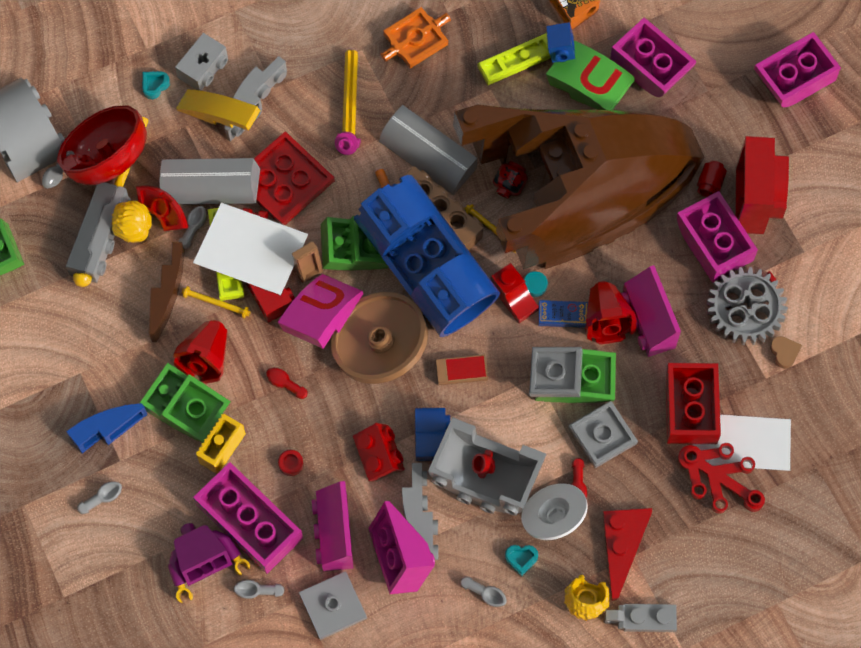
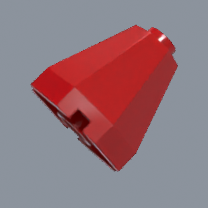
M601 281L590 288L585 326L588 340L592 341V338H595L596 343L600 345L616 343L626 339L625 334L629 331L630 335L636 332L637 320L635 312L614 284Z
M211 320L199 326L177 346L173 354V358L175 357L174 365L187 376L190 374L193 377L195 375L203 377L200 380L203 383L220 381L224 373L227 345V329L224 324L217 320Z

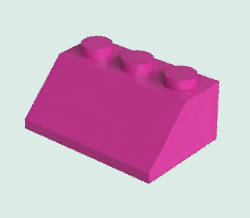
M653 265L625 282L621 293L635 312L636 328L639 333L638 343L641 350L646 351L648 357L675 349L681 333L656 268Z
M340 481L317 490L316 499L312 500L313 515L318 514V524H314L315 539H320V548L316 549L317 564H322L323 572L354 569L345 481Z

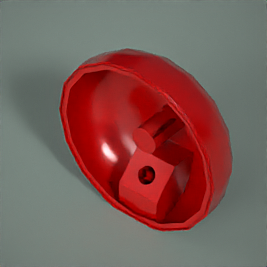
M129 105L112 106L98 111L82 121L70 132L61 144L57 156L58 164L69 178L80 184L97 185L113 180L128 170L144 150L147 131L142 116ZM72 151L75 155L70 154L69 156H67L66 152Z

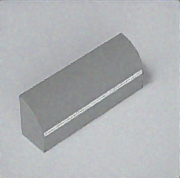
M404 105L394 113L381 133L379 140L381 144L413 167L415 166L420 171L424 170L431 180L442 186L452 195L459 190L477 169V157Z
M254 158L166 159L161 162L160 189L170 194L178 204H256L260 167Z

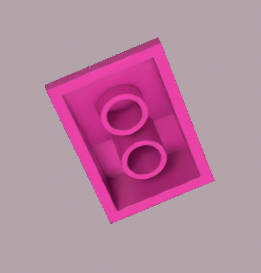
M384 501L368 529L389 594L417 592L435 566L434 555L430 552L428 543L390 501Z

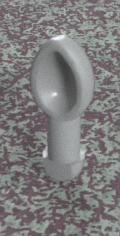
M72 151L66 152L67 156H69L70 154L75 155ZM58 163L56 166L48 168L42 178L44 188H53L61 182L64 171Z
M202 206L194 208L188 215V228L183 237L179 239L184 249H188L191 246V241L196 231L206 221V210Z
M119 482L105 483L99 488L96 495L78 504V512L80 514H87L89 510L100 503H108L115 500L121 493L122 485Z
M468 576L461 579V586L465 590L469 589L480 595L486 604L493 607H501L506 604V596L499 588L494 586L485 587Z
M248 579L238 582L233 588L238 596L245 599H253L258 595H275V597H280L285 591L281 584L260 585L256 581Z

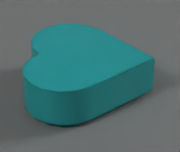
M162 71L142 72V89L146 98L156 99L160 96L161 91L168 89L170 86V79L167 73Z
M511 545L505 551V560L522 577L537 562L538 551L531 545H526L522 548L518 545Z

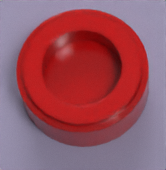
M286 450L278 458L279 469L284 475L295 476L303 469V458L296 450Z

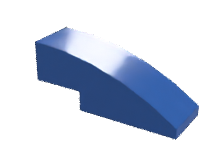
M142 403L124 405L97 413L79 422L66 432L80 452L84 453L100 439H103L107 445L111 444L148 414Z

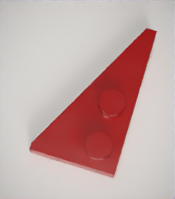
M652 508L603 511L611 601L617 600L620 596L651 517Z

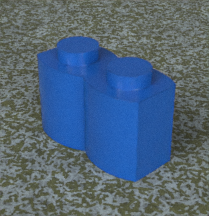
M415 408L416 461H433L450 423V415H445V408Z

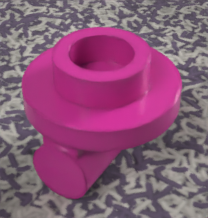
M351 132L338 133L335 139L336 149L344 155L353 154L360 147L361 139Z

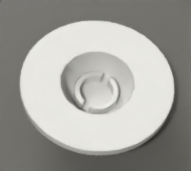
M570 484L547 486L536 492L525 504L521 516L522 524L526 532L536 539L554 540L564 537L573 532L584 520L588 509L587 499L579 488Z

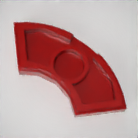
M136 186L138 202L144 204L148 211L158 218L163 231L188 228L183 210L170 194L154 186Z

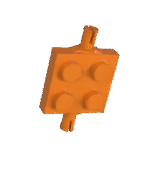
M420 7L383 30V35L389 41L391 47L381 53L382 59L387 62L395 55H398L411 69L448 45V39L441 32L440 27L451 21L450 16L444 13L437 19H434Z

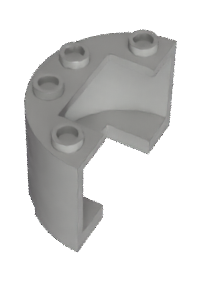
M22 77L0 88V153L17 183L56 162L61 144L65 140L61 133H56L49 118L52 115L46 104L40 105L38 101L40 95L34 85L31 86L27 78L23 79Z
M452 417L428 473L433 478L431 481L433 484L457 495L456 499L464 504L470 505V503L479 505L481 510L490 514L498 511L516 516L517 513L523 511L545 460L546 453L522 445L520 451L477 435L476 426ZM486 450H491L493 452L492 458L495 461V472L487 474L484 479H481L473 471L472 460L476 454H484Z

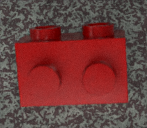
M375 423L353 435L368 481L374 482L393 471L402 472L405 470L403 456L397 449L395 434L389 425Z

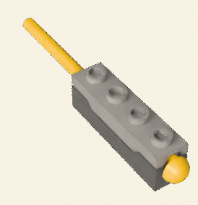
M142 117L145 123V127H147L149 120L145 117ZM130 168L116 178L114 185L104 182L97 184L66 264L69 275L73 276L74 283L79 287H86L91 282L97 283L99 276H103L105 273L107 255L112 253L115 244L113 240L115 235L112 231V214L114 213L115 205L131 201L126 188L123 187Z

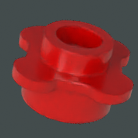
M486 450L484 454H476L472 460L473 471L481 479H484L487 474L495 472V461L492 458L493 452L491 450Z

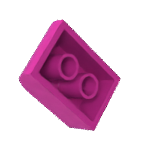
M645 17L612 46L610 60L634 76V81L639 86L656 97H662L696 64V60Z
M814 32L757 63L754 67L756 73L782 107L792 106L835 82L841 69Z
M719 191L677 213V223L681 234L712 283L719 280L722 274L728 275L729 270L736 271L739 267L754 261L758 249Z

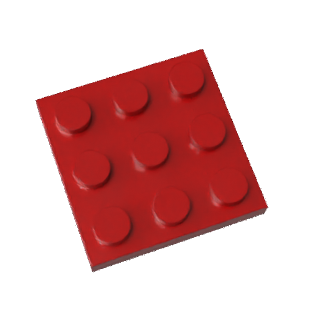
M286 131L254 158L260 167L256 202L265 211H268V214L277 223L282 225L290 222L335 182V177Z

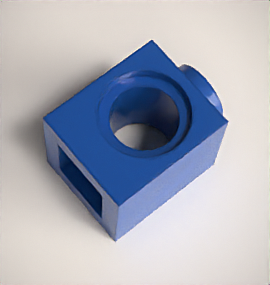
M570 22L546 26L548 50L552 63L575 59L574 36Z

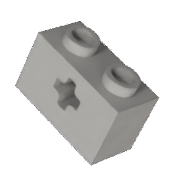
M203 33L175 66L177 77L194 89L202 91L205 86L207 87L211 84L215 73L225 67L228 61L226 47Z

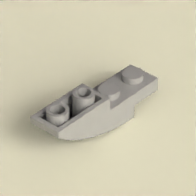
M278 56L263 72L255 67L235 93L234 99L244 101L259 108L260 112L256 119L262 112L261 99L266 98L271 88L276 83L282 82L286 77V61ZM225 125V133L229 141L235 136H240L245 130L235 125L232 128Z
M412 463V487L402 488L404 516L428 543L430 552L433 553L435 560H438V545H433V535H438V520H433V512H423L428 511L427 495H422V486H427V471H422V463Z

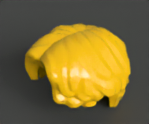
M138 201L116 204L112 214L113 234L128 243L142 242L147 239L152 226V217L148 208Z
M579 575L578 578H575L565 588L564 603L569 613L576 616V618L585 621L595 619L609 607V588L606 586V582H600L598 585L590 584L584 579V575Z

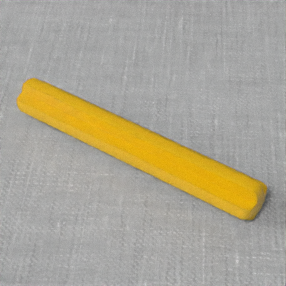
M347 50L345 52L342 132H351L355 135L358 52L356 50Z

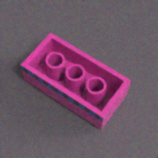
M231 462L193 497L196 506L226 535L230 536L233 542L266 574L303 539L302 531Z

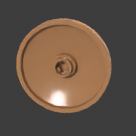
M378 292L360 298L340 332L334 331L331 336L333 357L341 370L356 381L367 384L392 381L408 372L422 356L428 340L427 322L415 302L402 294Z

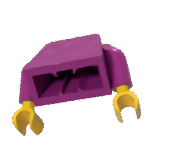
M187 523L181 527L182 536L174 540L175 549L171 552L168 564L173 584L178 588L176 598L180 603H183L180 596L184 591L188 592L190 600L193 599V593L185 587L184 583L190 586L233 565L231 560L235 562L234 571L239 576H242L237 567L239 564H245L247 569H250L249 562L246 559H241L239 556L241 553L230 536L217 530L211 531L207 525L196 528L193 523Z

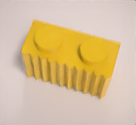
M221 414L222 418L218 419L219 422L210 431V435H207L208 438L204 439L205 443H201L202 447H199V451H196L199 463L216 474L222 470L246 434L243 425L226 414Z

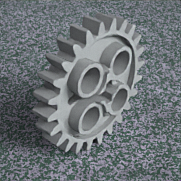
M739 267L738 274H735L733 270H729V278L722 274L720 277L721 283L715 281L713 285L715 290H710L709 296L712 298L707 300V305L711 306L707 314L714 315L710 323H718L715 331L724 330V339L732 335V343H735L738 338L741 339L742 345H745L747 339H750L752 345H755L757 338L764 343L766 340L765 334L772 338L774 330L779 331L781 328L779 322L785 321L786 317L783 314L787 312L788 307L783 306V304L786 303L787 298L780 297L784 289H776L779 281L770 282V273L762 277V269H759L756 274H753L752 267H749L747 273H744L742 267ZM758 289L763 295L754 296L751 290ZM735 293L739 298L731 300L727 297V294ZM743 303H747L748 307H751V309H747L746 305H743ZM763 312L768 318L764 320L756 317V313ZM734 315L740 316L743 322L736 323L731 317Z

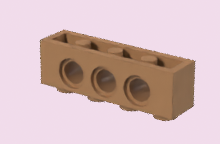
M414 166L404 175H413L422 189L428 193V197L434 205L446 209L440 213L468 250L483 238V225L479 219L469 216L465 212L464 206L460 202H454L449 198L447 191L440 185L436 186L424 170L420 171ZM455 222H459L463 224V226L460 228H455L452 226V224Z

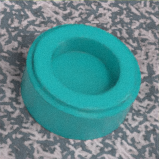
M533 271L525 276V284L532 297L542 296L546 292L548 280L543 273Z

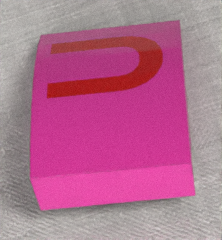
M322 274L298 294L283 313L278 324L284 332L324 349L334 331L340 332L364 293L362 290Z

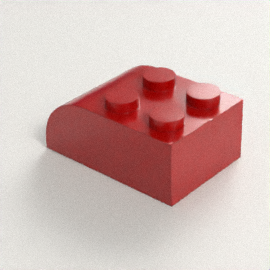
M668 363L666 371L667 444L718 443L721 436L718 363Z

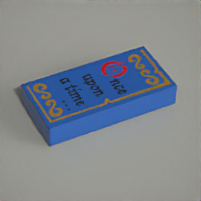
M539 300L538 326L585 328L588 302Z

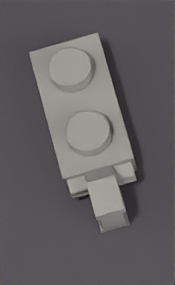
M618 605V610H605V624H618V629H624V632H676V605Z

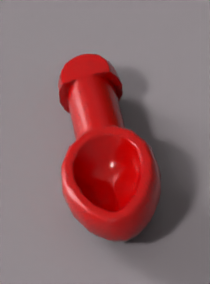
M274 367L266 371L267 378L273 386L286 388L299 399L307 397V389L290 380L289 375L284 370Z
M576 458L572 461L571 466L573 468V483L571 485L579 488L587 498V487L583 483L584 461L581 458Z

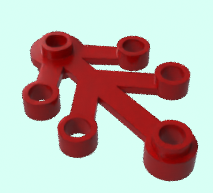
M723 443L719 448L702 451L694 445H687L680 450L678 461L689 472L692 485L690 492L693 498L702 499L707 492L706 486L700 480V470L708 476L714 512L724 513L728 507V501L723 497L720 484L743 498L744 506L747 510L757 512L763 507L765 497L762 492L758 490L750 491L727 476L728 474L740 472L745 474L751 473L755 468V461L751 457H744L740 462L712 466L706 460L715 458L728 460L732 457L734 448L730 443ZM728 448L730 454H723L721 449ZM687 454H694L696 459L689 460ZM749 462L751 464V468H744L743 463ZM700 487L703 493L700 495L696 494L694 488ZM751 496H757L759 498V502H752ZM718 501L722 502L724 508H717L715 503Z

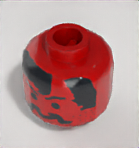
M509 161L508 164L503 163L493 179V184L497 188L496 193L509 199L510 195L519 196L528 180V176L525 173L526 169L512 161Z

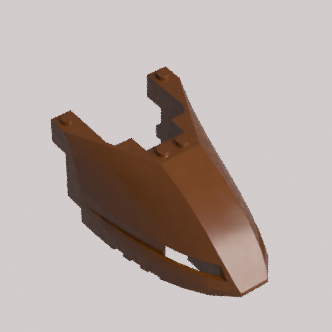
M479 104L454 111L453 126L460 144L463 146L473 143L481 165L498 159L501 165L506 163L508 147L510 145L515 157L537 150L540 152L551 182L534 193L535 208L498 219L496 229L504 252L508 253L516 250L523 269L543 264L544 269L560 265L593 252L594 249L605 244L608 245L614 242L615 239L633 232L636 228L650 221L668 207L689 186L705 158L693 130L688 125L676 119L651 113L624 110L522 109ZM680 176L672 186L646 206L648 199L661 191L673 179Z

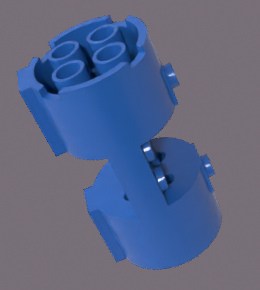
M406 175L399 179V184L391 186L387 184L383 188L377 189L361 203L362 206L358 209L361 214L354 216V221L438 335L446 337L480 316L497 300L500 292L413 175Z

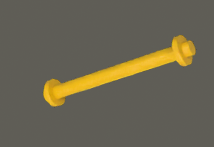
M473 204L465 207L467 214H471L479 219L482 224L497 235V227L474 209L475 206Z
M189 286L182 289L184 298L190 296L242 314L244 319L250 315L249 307L247 306L244 309L191 291Z

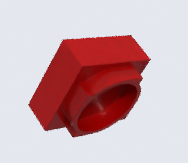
M745 136L736 165L735 216L748 234H764L769 218L783 219L787 209L789 156L775 155V138Z

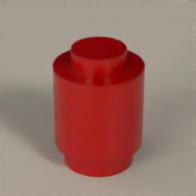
M713 160L704 164L697 182V192L708 197L718 191L720 192L727 173L722 163Z

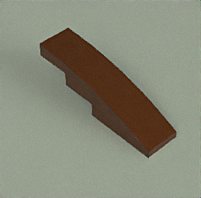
M172 242L171 265H162L161 288H151L149 335L152 342H157L160 338L178 296L185 254L182 242Z

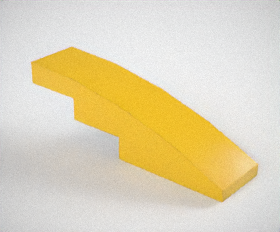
M187 89L176 107L177 111L216 125L218 122L231 128L235 125L248 131L260 112L257 106L216 93Z

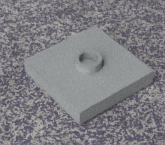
M532 347L530 397H580L582 347Z
M612 401L607 402L568 426L594 468L601 466L638 443V440Z
M346 571L299 592L320 640L367 619Z

